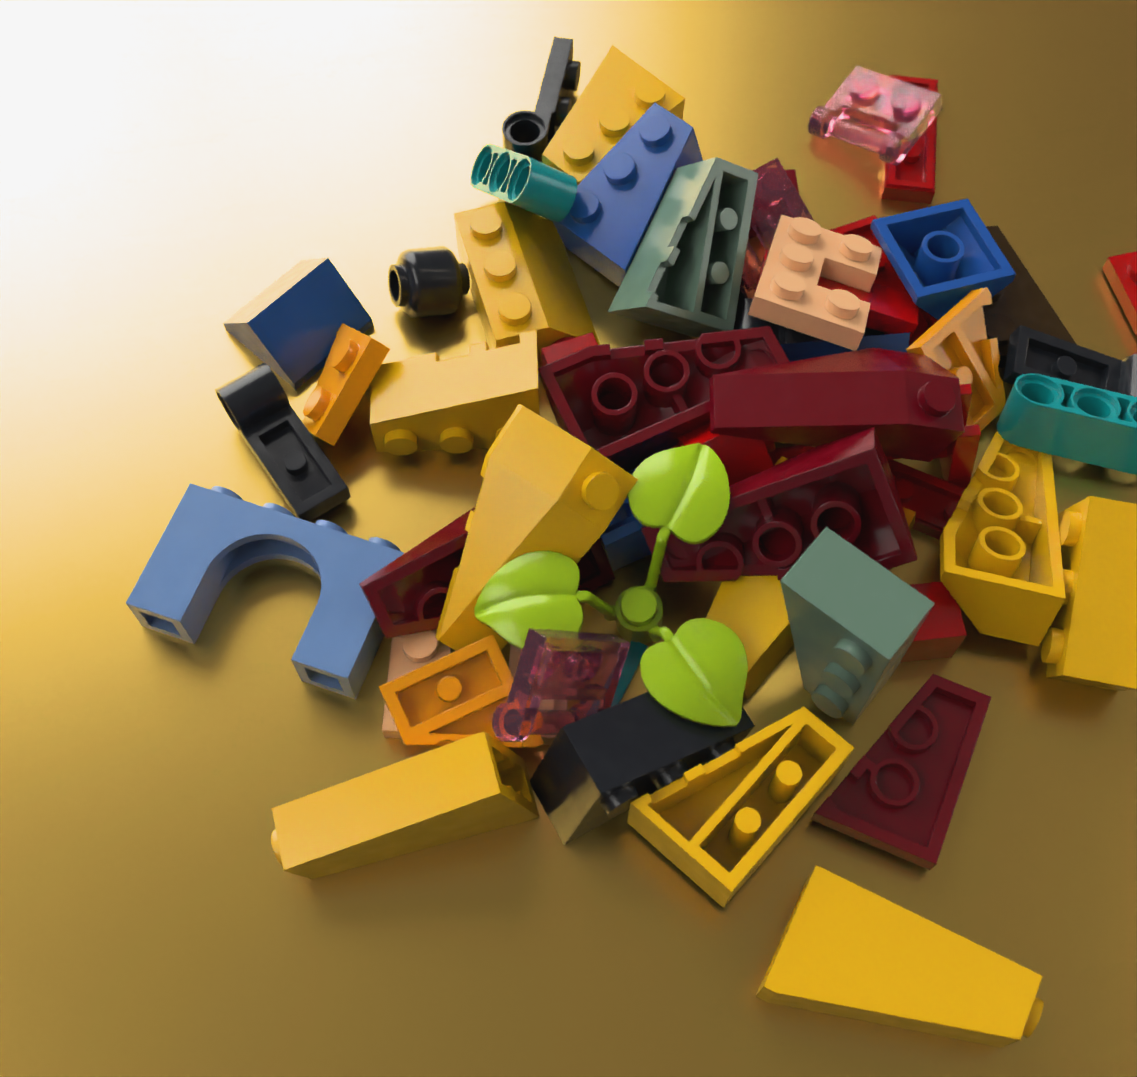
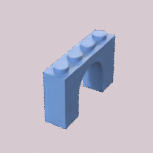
M190 483L126 604L143 627L195 644L221 591L239 571L254 563L271 559L291 560L303 564L320 577L321 592L315 610L291 661L301 681L356 699L384 637L359 583L403 555L404 552L392 542L382 538L371 537L369 540L349 535L342 527L330 521L317 520L316 523L297 518L286 508L274 503H265L263 506L244 501L237 493L222 486H213L211 489H207Z

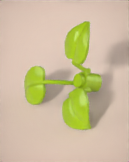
M694 443L655 453L645 459L633 472L632 476L637 478L638 481L627 494L630 510L641 524L651 528H660L656 538L645 585L633 586L624 590L619 595L615 605L610 606L590 591H578L580 573L577 564L570 557L553 551H534L516 557L500 568L483 588L474 609L476 619L490 627L508 643L524 651L550 653L566 647L576 638L583 625L584 616L580 603H587L604 614V618L608 621L616 620L619 634L629 643L634 641L647 644L663 639L664 641L650 646L641 657V678L649 694L661 706L687 720L716 727H734L739 724L748 672L747 655L741 640L732 629L723 623L706 618L686 621L674 635L669 628L662 627L663 604L656 593L657 582L670 534L672 533L678 539L689 544L704 543L716 534L727 516L730 501L727 472L719 456L709 446Z

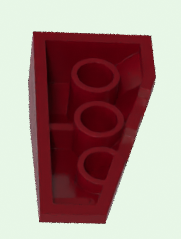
M763 326L702 333L698 339L663 343V338L644 340V345L619 348H610V344L589 346L538 368V373L558 427L591 446L625 471H629L638 467L645 459L655 453L668 450L679 444L678 437L710 423L709 380L714 374L790 361L771 327Z
M868 348L714 374L709 380L710 431L713 434L817 447L875 427L885 456L931 462L965 432L959 378L926 355L881 348Z
M875 427L817 446L730 485L729 508L721 528L715 535L700 544L686 543L671 533L667 542L660 574L664 582L736 581L740 576H778V580H781L825 527L831 529L887 570L918 560L895 479ZM643 525L641 531L651 554H653L660 528H651Z
M470 510L359 583L386 638L438 628L453 570L459 567L468 531L465 530ZM598 539L577 563L580 573L578 591L591 592L615 579L601 542Z

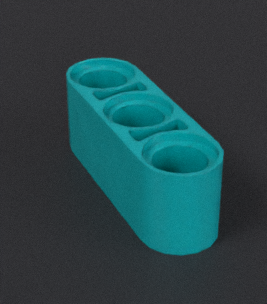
M486 144L481 149L471 171L470 181L473 188L553 222H560L566 217L577 194V180L573 176L529 156L493 144Z
M1028 373L1016 378L996 425L997 431L1003 439L1022 448L1137 475V397L1041 374Z

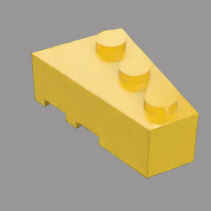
M612 46L542 153V163L573 176L577 180L578 186L654 103H657L683 120L685 98L619 49Z
M537 330L519 333L520 343L491 350H489V345L486 341L470 344L468 355L440 361L439 355L435 352L381 364L371 382L370 428L376 452L409 455L415 451L444 450L449 453L458 454L468 452L471 449H486L492 446L518 404L540 415Z
M1089 496L1058 513L1066 599L1043 638L1041 659L1042 662L1047 663L1046 678L1114 691L1137 690V504Z
M802 707L735 745V748L703 766L699 764L684 772L681 778L650 795L646 793L630 802L627 823L724 908L838 775L855 747L806 707Z

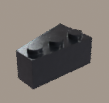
M646 692L563 726L532 775L530 784L561 841L566 845L628 811L630 802L646 793L650 795L681 778L684 772L699 764L703 766L732 750L737 743L744 740L755 725L743 706L741 720L737 726L716 727L699 724L670 712L661 706L649 692Z

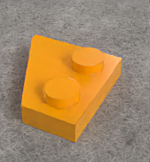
M988 287L971 290L906 349L907 353L928 356L958 377L960 385L971 384L972 398L966 426L979 424L980 432L1003 411L1006 404L1004 384L998 371L1000 361L997 338L987 339L983 306L992 304V297Z
M342 323L316 388L308 397L303 409L304 419L302 422L307 430L316 437L335 446L390 348Z
M493 634L379 686L381 695L404 745L444 746L485 731L508 748H535L544 743Z

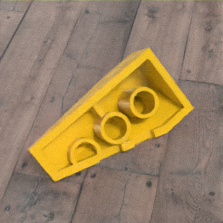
M518 404L485 455L480 473L484 478L474 511L470 510L465 527L468 535L459 567L453 570L435 638L455 651L492 634L500 650H502L508 642L490 627L478 621L474 613L477 600L489 579L511 560L534 551L558 552L570 557L577 564L605 532L627 498V494L638 481L637 478L591 446L521 404Z
M996 431L970 483L963 492L955 511L940 536V580L980 634L1039 647L1066 599L1052 455L1011 444L1003 439L998 431Z

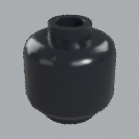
M447 247L416 248L403 251L399 255L396 264L390 265L388 287L391 300L396 307H401L411 318L448 315L456 312L461 303L462 295H466L469 292L470 278L466 265L459 263L454 253Z

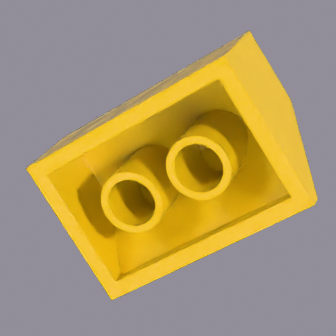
M507 202L454 213L458 254L461 263H464L468 269L471 294L490 350L520 343L519 333L537 330L539 367L542 366L541 348L550 346L561 338L578 337L593 332L598 345H600L562 239L552 221Z

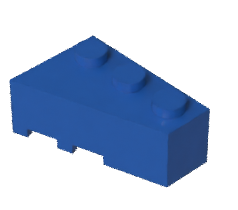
M654 103L579 183L574 203L566 217L560 222H553L565 247L619 287L676 168L703 161L694 128L665 108Z

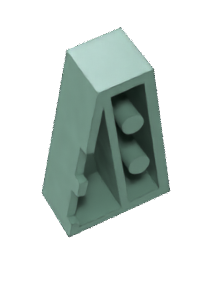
M718 157L676 168L608 312L691 337H699L702 333L733 330L758 173Z
M825 527L780 580L804 689L811 694L815 705L824 713L833 718L842 717L853 725L894 674L935 603L831 529Z

